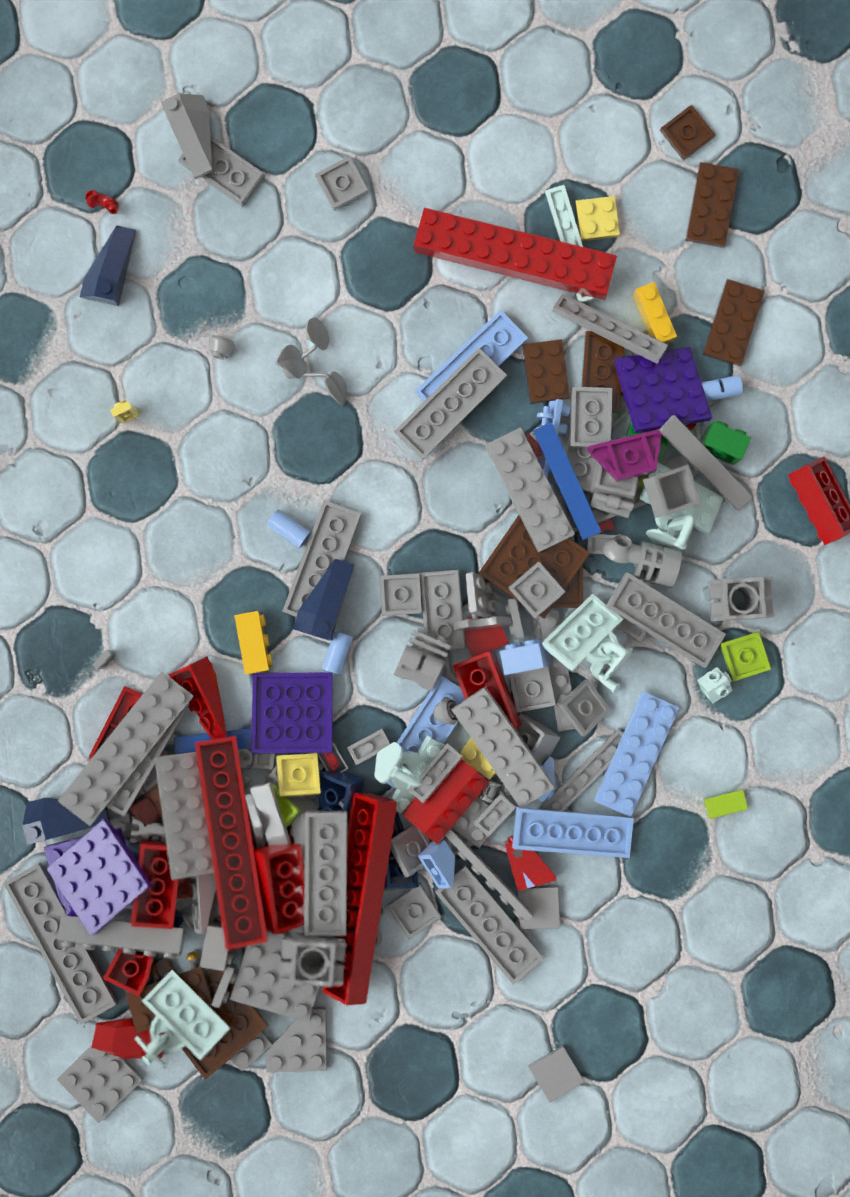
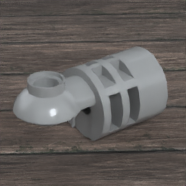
M625 535L615 536V538L607 541L603 547L605 555L612 561L617 563H634L635 571L633 576L639 580L668 587L674 586L681 565V550L641 541L640 545L634 544Z

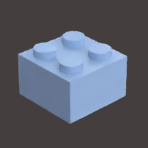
M541 638L524 642L525 646H522V642L506 645V650L500 651L504 674L508 675L552 665L550 653L541 646Z

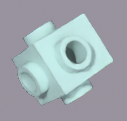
M718 667L707 672L697 680L702 692L712 704L733 691L730 685L732 682L731 678L726 672L722 673Z

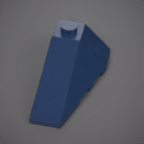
M116 225L84 277L80 298L119 306L136 234L135 229Z
M335 559L298 610L293 626L294 630L329 641L332 640L355 564Z
M320 770L321 793L316 795L319 800V808L317 809L319 811H347L348 831L353 793H362L364 779L350 773Z
M45 797L27 802L22 826L27 845L89 829L95 827L103 819H108L110 822L106 806L94 823L89 826L59 803V799Z
M397 811L392 838L404 830ZM390 849L384 891L419 887L418 873L415 872L411 876L405 877Z

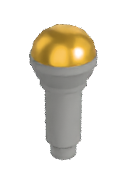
M195 951L189 952L186 956V961L190 966V970L197 968L200 956Z

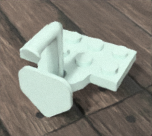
M658 463L656 472L649 474L648 478L672 469ZM695 482L701 504L667 516L655 518L658 529L647 530L646 535L654 544L676 550H684L687 547L686 543L693 527L705 534L710 533L724 497ZM644 486L639 499L651 505Z
M592 594L542 642L541 646L572 672L584 659L592 663L590 667L592 675L615 694L620 688V683H615L610 677L625 663L633 649L623 648L612 633L622 622L623 618L606 608V604ZM608 664L611 666V668L605 675L603 673V670L605 666Z
M426 736L417 753L411 751L403 753V748L396 742L378 752L375 778L381 783H386L390 779L391 783L397 788L391 800L397 801V812L402 813L415 798L408 789L411 785L414 787L422 786L423 783L418 777L444 748L445 744Z
M171 970L142 1000L156 1015L150 1028L152 1042L147 1045L139 1036L135 1040L147 1052L145 1056H142L143 1061L150 1066L151 1062L155 1060L165 1068L167 1065L158 1056L162 1051L174 1052L187 1046L201 1060L230 1027Z

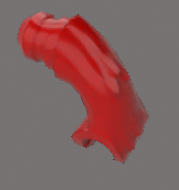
M94 190L86 193L85 199L89 207L101 206L105 207L112 215L118 213L119 205L113 198Z

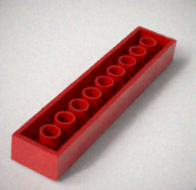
M428 208L423 209L414 242V250L418 254L601 300H606L617 255Z
M236 736L195 742L225 949L268 942Z
M353 793L346 842V936H334V938L344 939L346 942L344 961H339L344 964L343 985L323 987V993L346 1006L366 1004L397 807V801L374 793Z

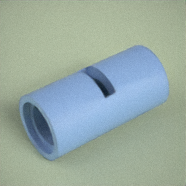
M739 375L701 382L707 401L742 395L743 393L742 381Z
M279 509L267 523V526L298 548L303 546L311 534L310 531Z
M334 631L322 669L341 675L353 639L352 636Z

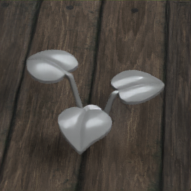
M311 318L307 321L305 330L308 339L314 343L313 347L301 356L296 346L292 344L287 345L280 352L275 364L283 368L284 374L289 379L294 377H326L324 384L328 393L338 404L344 406L347 387L339 373L335 371L331 372L330 375L328 373H305L307 364L303 359L316 350L317 347L324 351L329 345V335L325 326L317 318Z

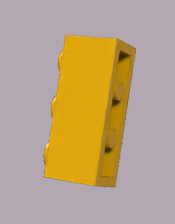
M655 282L637 288L632 296L649 336L665 344L673 342L677 335Z
M260 611L234 615L245 674L271 670L270 666L273 665L272 654H268L267 650L270 642L268 634H264L263 627L266 626L264 614L261 615Z

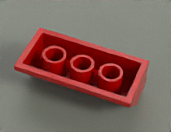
M824 456L788 474L790 484L798 493L799 501L805 507L808 518L814 524L817 535L824 545L845 537L850 533V504Z
M494 650L452 665L465 699L486 686L514 728L522 726Z
M462 759L425 804L415 797L401 814L434 843L438 844L489 782Z
M140 840L137 863L152 886L132 903L131 927L173 929L179 879H171L167 844L162 841Z
M301 844L270 845L254 850L266 930L277 935L304 926L305 869Z

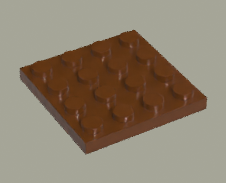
M518 515L478 574L518 601L508 588L537 562H540L565 590L590 552L568 538L538 553ZM554 601L548 608H546L539 616L545 619V617L548 615L556 601Z
M209 969L205 972L213 999L225 971ZM231 983L227 989L230 994L226 1004L222 1003L219 1008L215 1006L210 1007L230 1029L201 1060L187 1046L182 1048L205 1080L269 1026L255 1007L230 1000L234 984Z

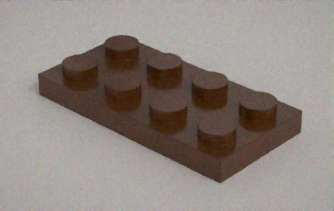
M700 162L685 241L725 247L739 169Z
M730 279L725 281L702 355L739 367L742 365L763 299L764 290Z
M586 331L581 387L612 388V413L619 414L621 384L614 361L616 358L624 357V347L592 331Z
M197 967L178 974L209 1007L212 1006L214 999L203 967ZM161 981L145 986L140 997L130 992L125 994L137 1033L151 1028V1023L156 1015L142 1000Z

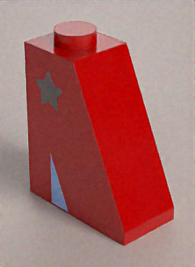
M513 835L507 837L508 840L504 841L518 891L557 881L555 874L536 851L513 849Z

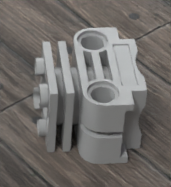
M772 577L708 581L709 599H714V603H709L710 620L728 621L775 617V613H773V600H765V596L772 595ZM736 589L740 590L745 597V604L741 610L735 608L731 600L732 594Z
M419 628L418 631L413 630L412 635L416 638L410 637L408 642L413 645L412 647L406 646L394 675L402 679L412 680L419 684L420 687L432 691L444 664L440 656L446 658L448 653L443 652V650L448 651L451 646L448 645V640L439 636L436 639L429 637L430 632Z
M293 933V936H283L281 958L291 959L281 960L280 982L290 983V985L331 987L332 985H343L344 964L339 961H344L345 940L334 938V936H304V933ZM312 950L319 951L324 956L319 965L309 967L302 963L301 958L306 952Z

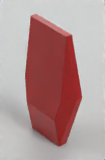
M132 1018L99 1022L95 1026L91 1048L123 1059H142V1056H145L147 1052L135 1038L139 1036L149 1045L152 1042L150 1029L137 1033ZM163 1051L158 1055L160 1058H162Z

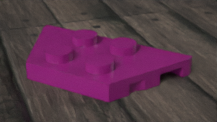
M658 429L588 446L587 451L618 482L656 472L662 433Z

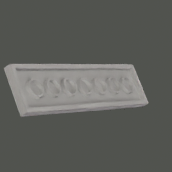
M161 671L59 798L58 802L91 826L194 696Z
M41 862L3 883L80 1025L115 1006L118 1002L106 980L103 979V975L90 951L83 949V945L75 944V948L63 947V943L57 941L62 915H67L60 903L58 893Z

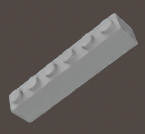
M62 915L57 941L63 943V947L75 948L76 944L83 945V949L87 950L103 947V951L115 952L116 949H122L125 954L135 955L136 951L144 952V956L156 957V953L164 954V958L176 959V956H182L186 931L182 928L131 927V923L110 921L99 932L91 936L79 917Z

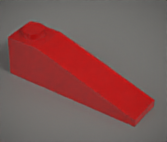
M208 656L168 674L171 679L194 696L189 702L188 708L191 712L195 711L199 716V723L212 740L227 737L217 677Z
M123 687L88 756V761L92 759L143 694L128 687Z
M118 949L103 979L140 997L150 977L153 957L144 956V952L136 951L135 955L125 954L122 949Z

